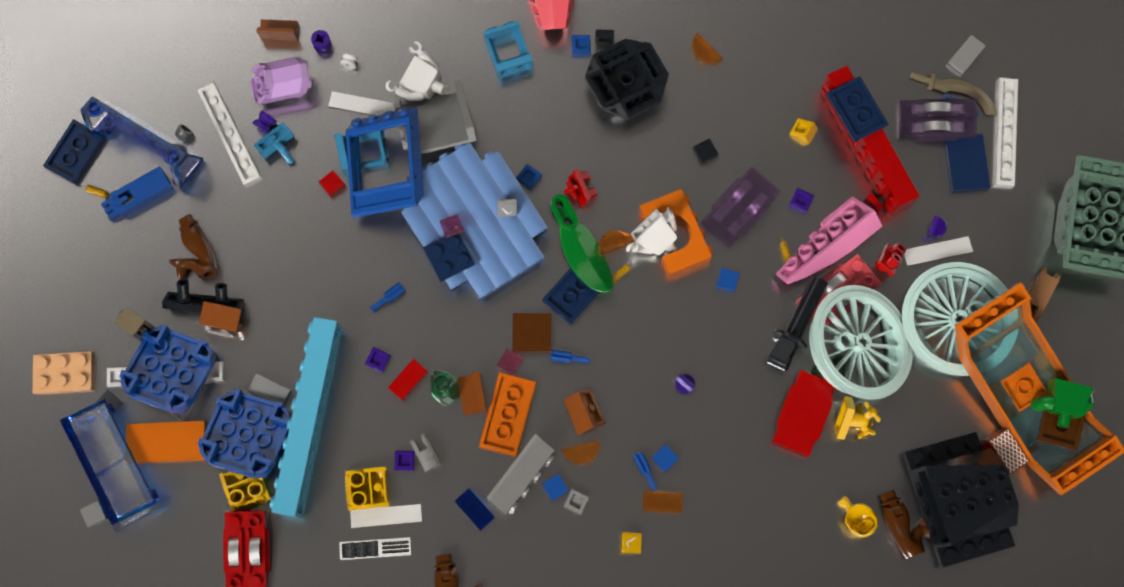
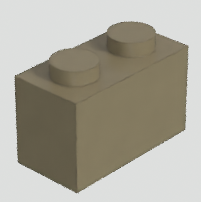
M127 307L119 312L115 321L116 325L140 341L143 340L141 335L145 330L148 332L156 328Z

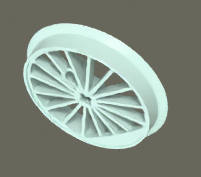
M950 262L928 269L913 282L903 302L902 325L909 345L921 360L940 372L955 376H969L963 364L950 362L956 337L955 324L958 323L955 319L960 317L963 320L972 314L971 306L977 307L976 309L978 310L985 305L980 301H974L983 288L993 296V299L1008 290L994 274L970 263ZM952 277L964 278L958 309ZM947 278L952 307L935 280ZM970 279L980 284L981 287L962 310ZM931 284L946 309L922 292L926 285ZM918 296H921L943 314L915 307ZM1016 309L1001 318L1002 330L1017 321ZM914 311L944 320L917 323L914 318ZM947 324L926 337L919 328L922 326ZM949 327L935 348L932 349L927 339ZM990 327L984 329V331L995 334L1001 331ZM1018 328L1000 339L996 346L991 345L989 348L992 352L986 358H983L981 353L976 355L979 361L974 364L980 373L992 369L1007 356L1015 342ZM952 331L946 360H943L935 352ZM980 334L974 336L982 343L987 341ZM970 338L968 344L973 350L976 348V345Z
M848 285L835 289L821 301L810 326L809 344L813 360L822 376L841 392L861 399H881L896 392L907 379L913 359V349L907 341L902 325V315L896 306L881 293L859 285ZM842 301L850 302L851 321ZM857 302L864 304L860 324L858 323ZM834 305H836L843 323L831 311ZM871 308L878 316L864 332ZM826 317H828V318L831 320V322H832L841 332H839V331L833 329L832 327L826 325V324H825ZM881 320L883 332L870 337L869 333ZM824 331L833 335V340H825ZM884 335L885 344L872 343L873 339ZM825 344L833 345L837 351L828 355ZM871 348L885 349L886 356ZM849 350L834 367L829 357ZM850 357L846 374L844 377L838 372V370ZM873 357L886 363L887 372ZM854 365L856 366L857 385L850 382ZM871 366L884 379L881 385L878 384ZM863 368L872 387H864Z

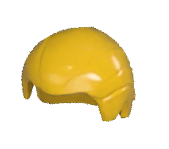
M846 496L838 501L839 505L847 511L845 524L852 534L857 537H867L876 531L878 518L873 509L868 505L862 503L853 505Z

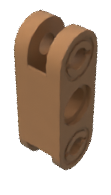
M1045 265L1039 269L1028 290V294L1032 298L1030 305H1035L1032 312V318L1035 322L1039 320L1061 278V274L1058 272L1054 276L1047 274L1048 267Z

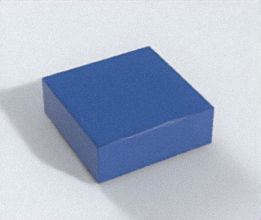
M572 35V55H590V35Z
M526 164L516 179L529 190H532L542 177V174L529 164Z
M721 268L716 287L735 292L740 273Z
M665 444L651 459L666 472L679 457Z
M559 474L542 484L552 501L569 491Z

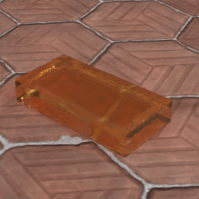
M643 491L642 511L682 514L683 493Z

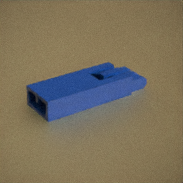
M158 166L110 193L111 198L102 202L101 205L103 208H106L104 211L106 214H110L108 218L112 221L121 215L126 216L174 188L163 169ZM132 195L133 198H134V200H132L131 202H129V203L123 205L122 203L125 202V201L128 202V201H129V198H128V197Z

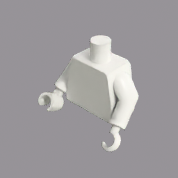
M413 42L417 46V51L413 50L412 47H409V51L412 54L417 53L418 57L414 56L398 87L394 86L390 89L389 83L391 81L389 80L386 83V89L390 92L395 91V94L410 102L423 99L429 100L434 92L443 95L446 90V84L440 82L439 67L426 51L421 50L419 42Z
M669 207L666 208L667 211L665 213H661L656 208L631 233L636 243H630L626 247V252L632 251L661 255L665 250L669 254L677 250L678 246L674 243L677 239L675 234L677 225L675 216Z

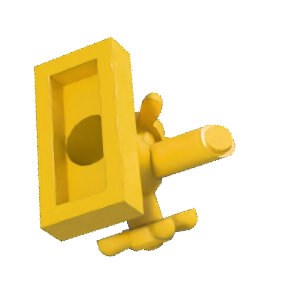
M844 396L834 425L837 439L845 440L850 426L860 431L857 435L858 439H862L863 436L869 434L875 435V430H871L873 422H869V420L874 417L879 423L881 421V418L878 416L879 410L870 406L868 402H864L867 408V412L864 413L862 403L854 406L853 398Z

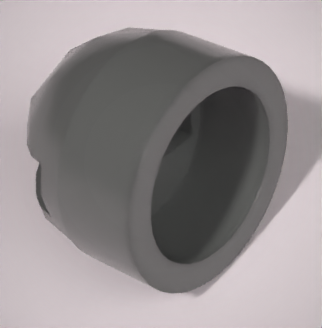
M179 124L175 131L177 138L183 141L187 140L192 134V131L183 124Z

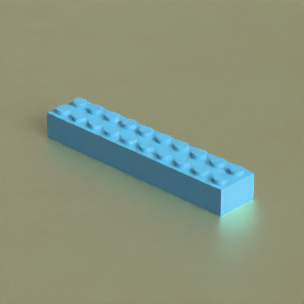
M314 317L313 322H310L308 326L310 336L309 341H306L304 345L305 359L300 363V372L302 373L301 378L297 379L295 387L297 396L293 399L291 405L293 415L292 418L288 419L287 429L289 433L288 437L284 438V456L280 457L278 468L281 470L279 477H276L274 483L276 493L270 501L272 513L301 519L303 517L343 329L334 320Z

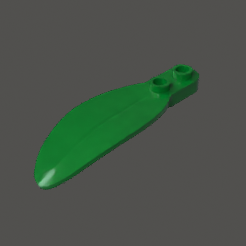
M562 194L555 195L550 202V209L560 227V242L569 266L576 276L591 289L602 293L610 292L614 286L613 277L599 244L587 227L578 221L569 199ZM556 204H560L562 208H558ZM564 220H568L570 224H566Z

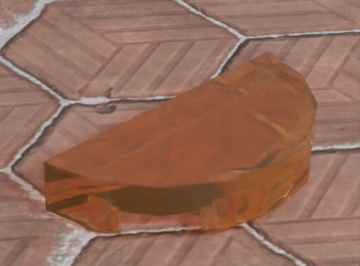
M697 32L691 46L695 58L701 63L708 65L717 64L722 61L723 57Z
M619 230L608 231L603 234L598 243L599 256L633 243L634 240L629 234Z
M594 441L561 450L564 457L570 462L583 465L591 462L597 456L600 442Z

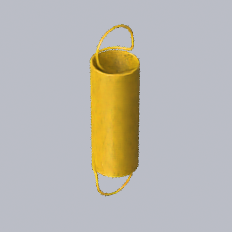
M88 184L87 188H85L87 192L104 198L107 196L108 191Z
M782 241L779 244L785 262H787L791 254L787 242Z
M623 265L612 275L615 282L631 269L629 265Z

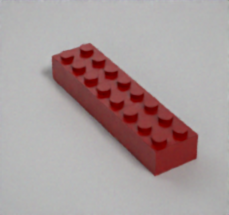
M848 65L827 74L821 86V94L824 99L828 100L827 92L855 79ZM828 100L831 113L836 115L839 120L838 125L840 129L845 131L848 144L856 151V158L859 163L863 164L866 177L873 182L874 191L878 196L880 195L885 211L889 212L892 216L911 207L920 196L884 130L881 129L854 143Z

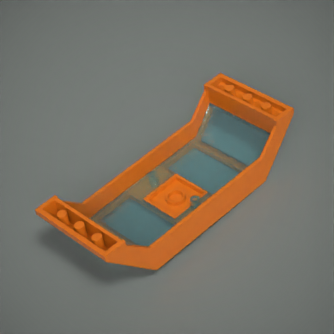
M1019 282L955 324L959 360L1002 428H1009L1030 461L1027 465L1059 495H1063L1124 453V447L1117 436L1104 427L1092 415L1091 411L1085 415L1078 451L1075 452L1036 441L1043 411L1036 412L1031 408L1030 403L1032 399L1036 396L1048 395L1049 380L1057 378L1069 382L1072 381L1032 318L1030 305L1032 298L1022 282Z

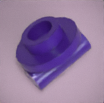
M934 216L927 234L934 237L942 236L947 230V222L941 217Z
M680 374L676 378L675 385L679 392L686 394L695 388V381L691 375Z

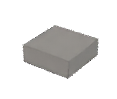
M572 488L564 507L582 515L590 497Z
M100 501L80 509L88 528L108 519Z

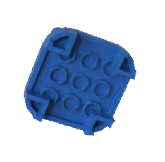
M160 325V327L153 328L148 332L145 330L141 335L143 340L126 370H121L120 372L121 386L135 400L169 413L184 414L195 402L215 364L216 355L203 339L197 340L169 329L166 325Z
M233 389V391L224 394L222 397L219 396L215 401L217 406L203 438H199L198 441L200 454L207 463L214 467L249 478H266L278 461L283 449L284 438L288 437L289 433L287 429L288 419L292 418L285 406L278 401L272 402L243 393L239 389Z

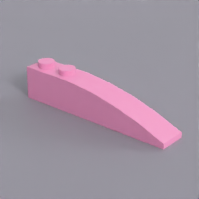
M852 196L820 223L821 227L818 231H813L810 234V240L798 248V253L795 257L792 256L776 273L777 277L787 284L793 283L828 267L853 251L882 227L875 210Z

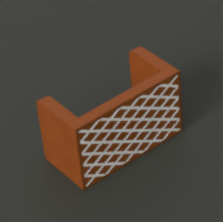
M1000 428L983 439L984 443L990 444L997 456L1004 462L1008 474H1012L1030 462L1009 428Z

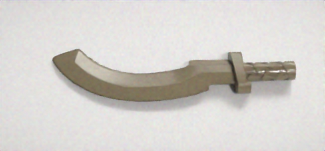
M912 71L910 75L911 79L928 84L927 90L931 91L933 88L944 93L953 91L966 94L981 105L985 115H997L995 105L990 97L982 89L969 82L951 78L941 80L935 78L936 74L930 72L929 76H925Z

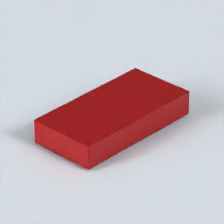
M412 359L388 386V389L403 401L428 371L415 359Z

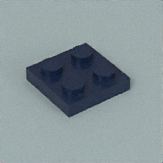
M458 230L423 247L440 282L475 266Z

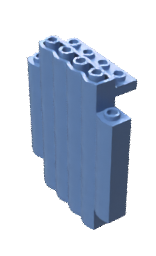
M469 142L457 145L455 147L456 151L451 154L446 152L439 157L440 161L435 164L430 162L423 167L424 196L417 206L403 208L404 210L401 214L422 247L457 230L459 231L475 266L445 280V282L452 291L468 281L480 300L544 259L533 238L546 231L548 227L499 151L487 153L483 156L484 160L482 161ZM517 199L516 216H497L496 203L498 200Z

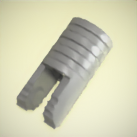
M424 433L421 435V439L427 449L420 452L418 444L414 439L409 442L424 471L429 472L440 466L441 463Z

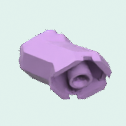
M290 57L268 63H258L252 69V73H255V78H251L250 81L252 97L258 99V104H267L289 98H301L307 92V89L311 88L312 84L308 74V61L301 57Z

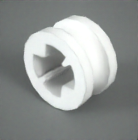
M343 54V60L340 61V65L348 69H356L355 63L358 62V58L350 54Z

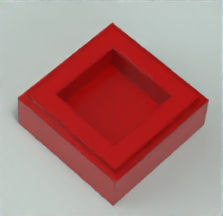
M334 170L318 181L330 197L345 187V184Z
M874 193L868 195L863 201L867 206L875 210L876 214H879L883 209V205Z

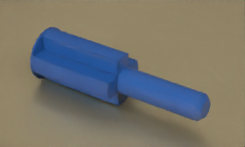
M400 282L396 283L383 293L384 297L370 306V309L375 311L385 302L394 300L405 291L403 285Z
M551 350L550 360L567 363H570V360L584 363L590 362L589 357L571 355L572 352Z
M643 451L634 454L632 457L641 474H645L652 490H656L658 487L649 471L651 467Z

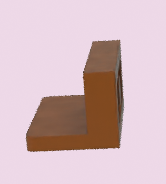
M261 19L260 27H257V33L260 39L297 41L299 23L294 20Z
M205 301L203 302L199 324L241 332L243 324L239 323L242 310Z
M475 371L472 372V375L458 377L463 414L471 415L487 412L480 372Z
M591 388L578 391L563 400L578 435L606 424Z

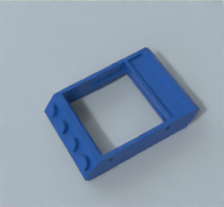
M404 107L399 111L392 112L390 110L381 115L372 114L367 118L361 119L359 117L352 120L350 126L346 129L352 217L417 206L424 196L417 108ZM406 126L410 181L363 190L359 136L394 127Z

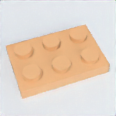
M88 351L33 355L32 393L49 394L93 391L94 353Z

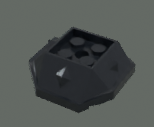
M623 39L592 55L585 80L603 111L629 120L661 104L669 73L651 43ZM628 78L631 82L624 83L622 79Z

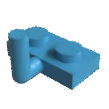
M283 122L254 144V147L265 159L278 150L288 164L294 162V158L283 144L295 135Z

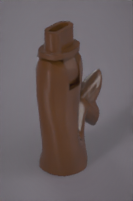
M192 214L179 219L181 240L184 246L199 259H169L170 264L176 267L178 278L184 279L188 269H192L201 279L214 276L219 272L217 259L198 222L193 219Z
M894 490L879 495L883 502L881 507L883 508L886 523L904 558L908 559L925 552L922 537L930 536L924 518L920 520L910 535L909 513L905 504L902 501L898 502L901 500L900 497L897 498Z
M451 554L435 556L434 586L458 587V571L454 567L455 562L452 563ZM479 583L474 587H482V583Z

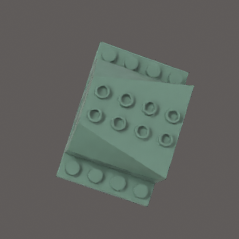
M1083 155L1076 157L1074 175L1067 180L1058 203L1054 233L1057 253L1064 254L1063 268L1124 279V163Z

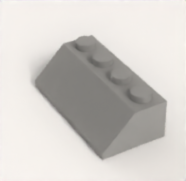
M535 434L486 499L506 515L509 512L513 514L519 506L517 501L521 496L526 497L531 490L529 485L533 480L535 482L538 481L543 474L541 469L545 464L549 466L555 458L553 456L554 450Z

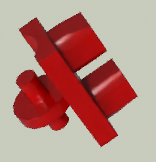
M579 169L573 170V173L568 176L569 181L566 182L568 188L564 190L565 195H571L573 200L577 199L579 206L584 207L589 201L595 199L597 191L594 187L587 189L585 183L590 181L588 171L580 172Z
M899 242L893 246L888 243L876 261V268L881 272H888V275L892 277L895 275L899 264H901V258L906 252V248Z

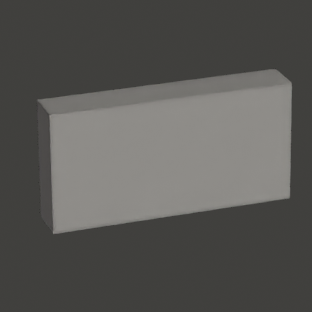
M971 34L948 64L963 74L986 45Z
M257 373L247 389L248 392L272 402L278 401L283 405L291 393V390Z

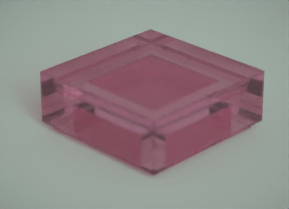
M458 215L439 221L446 238L464 232Z
M506 349L497 366L514 375L523 358Z

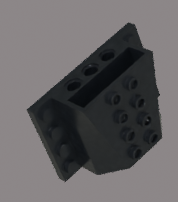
M977 432L902 453L940 568L1015 547L1009 527L1017 525L1019 503L1006 465L991 448L982 450Z

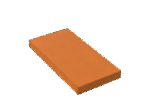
M499 372L479 443L480 448L517 457L537 381Z
M206 421L126 424V463L204 460L200 454L198 441L199 438H203L206 431Z

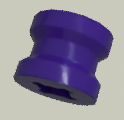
M317 30L312 34L311 42L316 51L324 53L331 48V40L326 31Z
M261 111L259 118L253 121V124L266 134L269 133L270 127L276 123V120L264 111Z

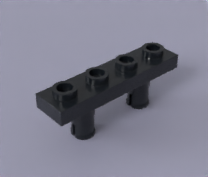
M186 279L178 280L176 283L177 292H167L162 301L164 309L201 312L203 302L205 301L241 310L244 306V299L229 298L227 296V284L225 283L216 284V296L189 294V281Z

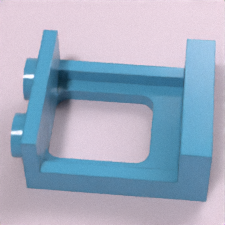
M509 21L503 26L490 27L483 32L498 78L533 67V60L525 44L519 21ZM512 34L517 42L520 55L502 61L499 59L493 41Z
M384 130L359 136V142L378 139L382 156L378 159L361 162V171L388 165L387 159L390 158L388 147L384 148L383 141H386ZM336 133L334 136L341 169L344 175L349 174L346 135L343 136L342 133Z

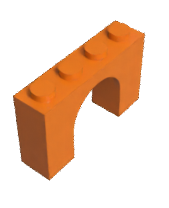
M682 189L639 206V212L643 221L656 208L661 213H665L667 211L666 208L669 207L675 216V220L682 222L689 231L690 240L688 244L678 251L663 256L661 259L668 278L710 262L713 255L710 244H706L704 240L705 233L703 228L699 227L696 222L698 220L696 212L690 209V199L687 193H683Z

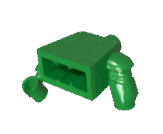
M1055 378L1048 381V395L1034 397L1030 406L1036 412L1048 410L1049 413L1058 415L1057 426L1069 428L1071 419L1085 416L1094 407L1093 393L1095 389Z

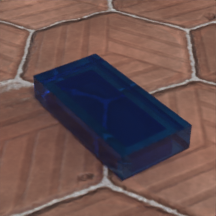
M470 488L455 500V503L480 531L495 519L493 514Z

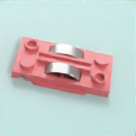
M858 254L845 264H839L821 278L828 285L811 318L813 319L821 301L835 289L848 285H859L875 290L882 284ZM842 301L848 314L850 312V302ZM834 305L831 311L840 320L841 316L836 305ZM826 317L825 324L828 325L831 323V320Z

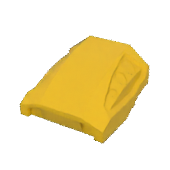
M386 467L345 471L348 511L389 507Z
M233 472L219 473L231 511L252 510L265 505L271 500L264 478H249Z

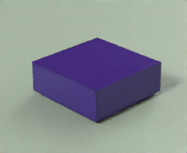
M797 187L789 206L807 213L815 195Z
M373 347L365 365L383 373L391 355Z
M395 451L394 470L415 471V451Z

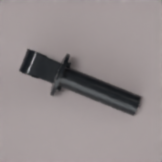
M812 276L785 331L774 329L773 333L779 340L770 353L767 364L786 372L797 348L807 349L808 345L801 337L828 285L825 280Z

